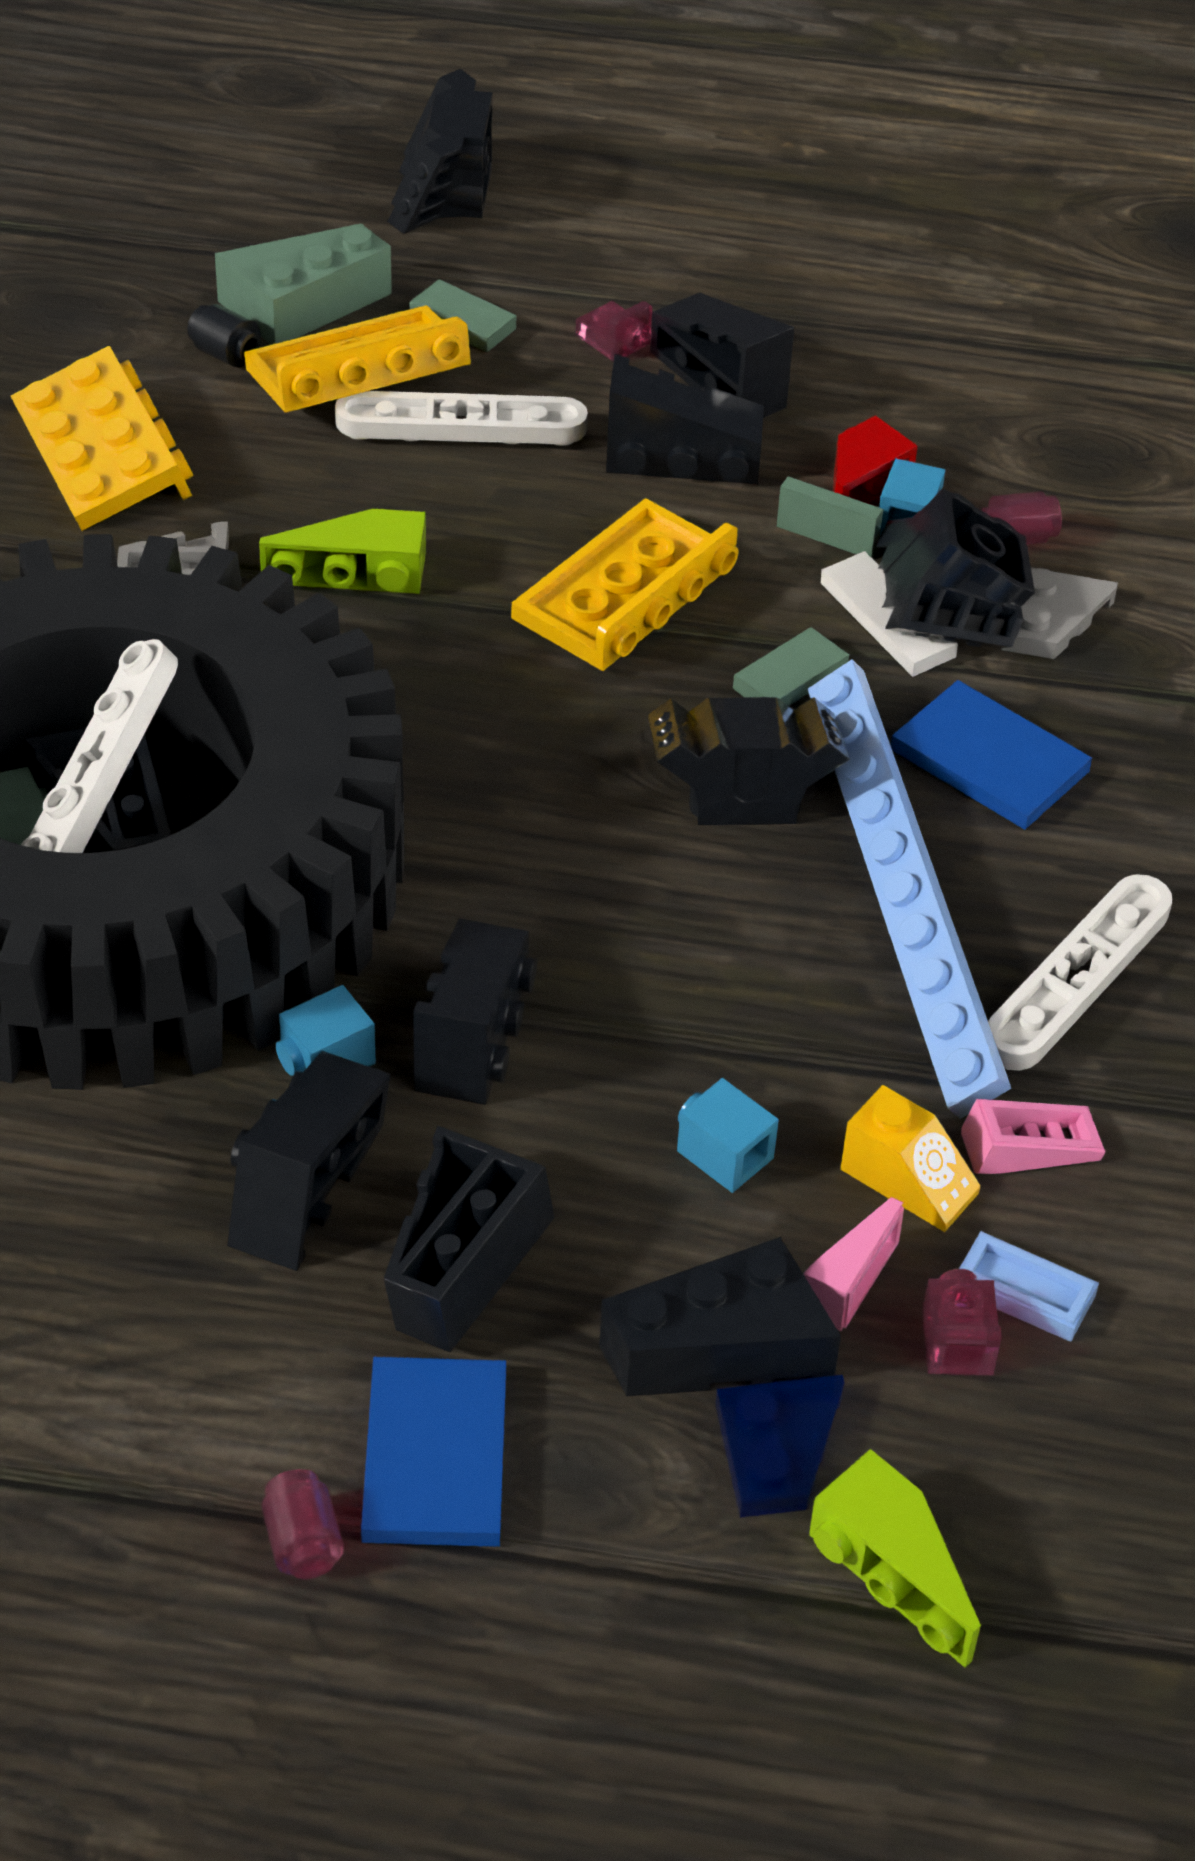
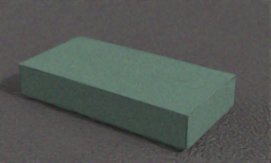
M440 279L410 301V309L427 305L442 320L460 317L468 326L469 344L485 352L490 351L516 330L515 314Z
M788 476L780 487L776 527L854 554L865 551L872 558L878 550L876 546L880 539L883 509Z
M810 627L734 674L733 689L743 697H777L787 706H790L807 695L809 687L849 661V654Z

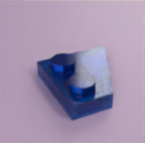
M843 1375L717 1389L715 1405L740 1518L807 1510L815 1486L819 1465L823 1460L837 1408L840 1407L845 1384Z

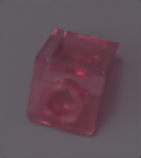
M610 301L577 318L575 335L611 361H614V353L626 357L650 344L652 306L646 301H642L625 310L614 301Z

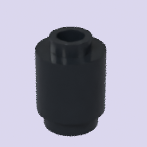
M202 305L192 313L189 319L187 332L196 348L233 367L239 368L246 365L245 351L261 347V331L258 324L221 305Z

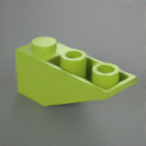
M369 509L261 537L259 541L261 571L268 565L292 575L293 586L420 594L426 555V512Z
M870 1449L815 1497L809 1535L827 1559L837 1564L843 1563L864 1581L870 1594L880 1604L888 1608H895L918 1628L920 1635L930 1647L940 1653H948L966 1668L973 1660L981 1625L928 1503L919 1488Z

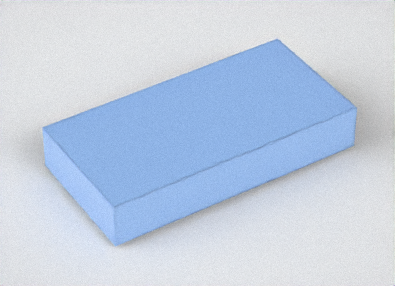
M980 1231L955 1275L952 1290L1071 1342L1096 1296L1099 1282Z

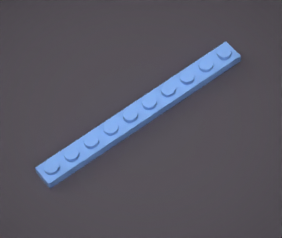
M850 660L809 687L808 692L811 699L815 697L835 714L850 760L836 768L835 773L947 1108L961 1119L969 1114L976 1099L993 1100L1012 1088L865 672L856 662Z

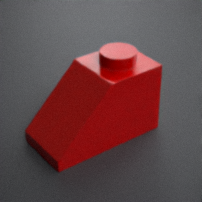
M876 415L854 427L848 428L838 435L833 492L873 506L880 504V496L895 458L916 463L918 445Z

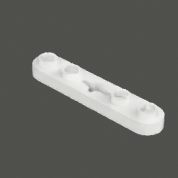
M366 391L338 399L335 404V422L337 429L341 433L356 440L398 439L405 441L534 443L566 446L581 440L586 435L588 412L586 406L580 401L560 396ZM457 416H466V418L458 419Z
M160 640L137 641L122 653L116 674L107 691L97 700L90 723L56 787L46 796L43 802V811L30 836L21 844L22 846L61 853H83L176 673L178 659Z
M1136 874L1120 880L991 1016L988 1023L1005 1069L1020 1071L1037 1064L1159 932L1169 917L1172 905V893L1167 885L1149 875ZM1089 959H1092L1089 972L1083 970L1075 974L1070 984L1066 983L1069 969L1077 970Z

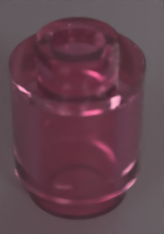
M1042 491L992 496L988 507L982 508L983 512L992 517L1005 520L1017 532L1026 536L1027 545L1046 543L1049 537H1056L1061 531L1062 517L1059 501L1055 495L1045 496Z
M306 1469L290 1470L275 1476L265 1487L266 1497L262 1502L261 1509L276 1567L281 1572L294 1575L299 1579H313L322 1576L331 1570L334 1563L344 1552V1544L329 1489L324 1483L319 1481L316 1473Z

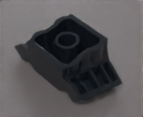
M462 69L439 77L403 153L405 159L399 172L404 177L391 202L394 205V209L387 221L403 234L438 218H483L492 173L493 92L474 91L476 80Z
M944 488L913 517L887 520L876 546L886 549L878 569H883V573H885L887 591L882 608L893 609L885 629L914 634L918 638H939L942 642L947 643L962 642L970 647L977 648L981 646L991 648L1013 647L1023 623L1022 606L1035 593L1026 536L1017 532L1005 520L988 515L976 508L964 496L951 493Z
M777 697L707 698L690 711L673 699H669L648 714L656 760L690 785L689 808L697 817L698 825L796 824L797 815L801 808V800L807 787L850 760L835 714L815 697L795 710H792Z

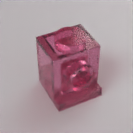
M952 1269L943 1273L939 1279H928L923 1305L928 1374L993 1375L1002 1339L1001 1326H998L994 1280H978L975 1273L966 1269ZM947 1344H974V1345H977V1346L947 1345Z

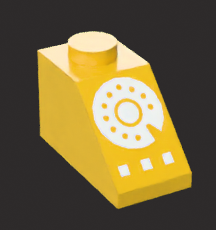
M882 1085L847 1122L840 1170L888 1199L892 1197L902 1201V1207L941 1231L946 1232L979 1194L980 1184L937 1117L885 1085Z

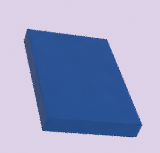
M959 680L954 682L895 732L891 739L892 751L1024 830L1090 771L1092 757Z
M373 1357L361 1543L500 1547L506 1391L505 1360Z

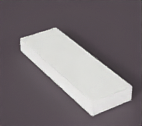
M865 551L822 569L821 584L912 677L956 658L957 642H942L939 638L933 637L928 639L918 638L914 634L885 629L893 609L882 608L886 599L885 593L887 592L885 573H883V569H878L879 565Z

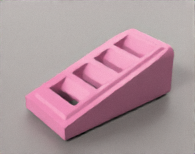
M976 1099L961 1129V1135L974 1173L1001 1174L1101 1161L1105 1154L1088 1106ZM1062 1128L1069 1129L1072 1139H1065ZM1040 1131H1044L1045 1137H1041Z
M892 1197L889 1198L820 1256L803 1273L839 1331H842L843 1328L846 1329L899 1243L904 1212L902 1201Z

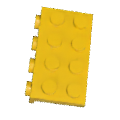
M427 305L244 352L246 370L285 413L471 364L467 324L460 317L442 320Z
M110 346L86 358H81L72 365L40 381L33 382L25 389L11 395L15 406L82 531L173 484L182 500L192 496L185 480L194 475L179 448L170 453L169 449L175 447L176 444L162 418L155 422L152 421L159 414L145 388L136 393L135 390L141 388L142 384L129 360L119 363Z
M645 498L512 602L511 619L599 670L604 671L620 657L629 655L637 643L654 629L662 628L670 616L687 602L695 601L703 589L720 575L724 576L732 570L739 554V550L736 547L738 529L726 522L710 534Z

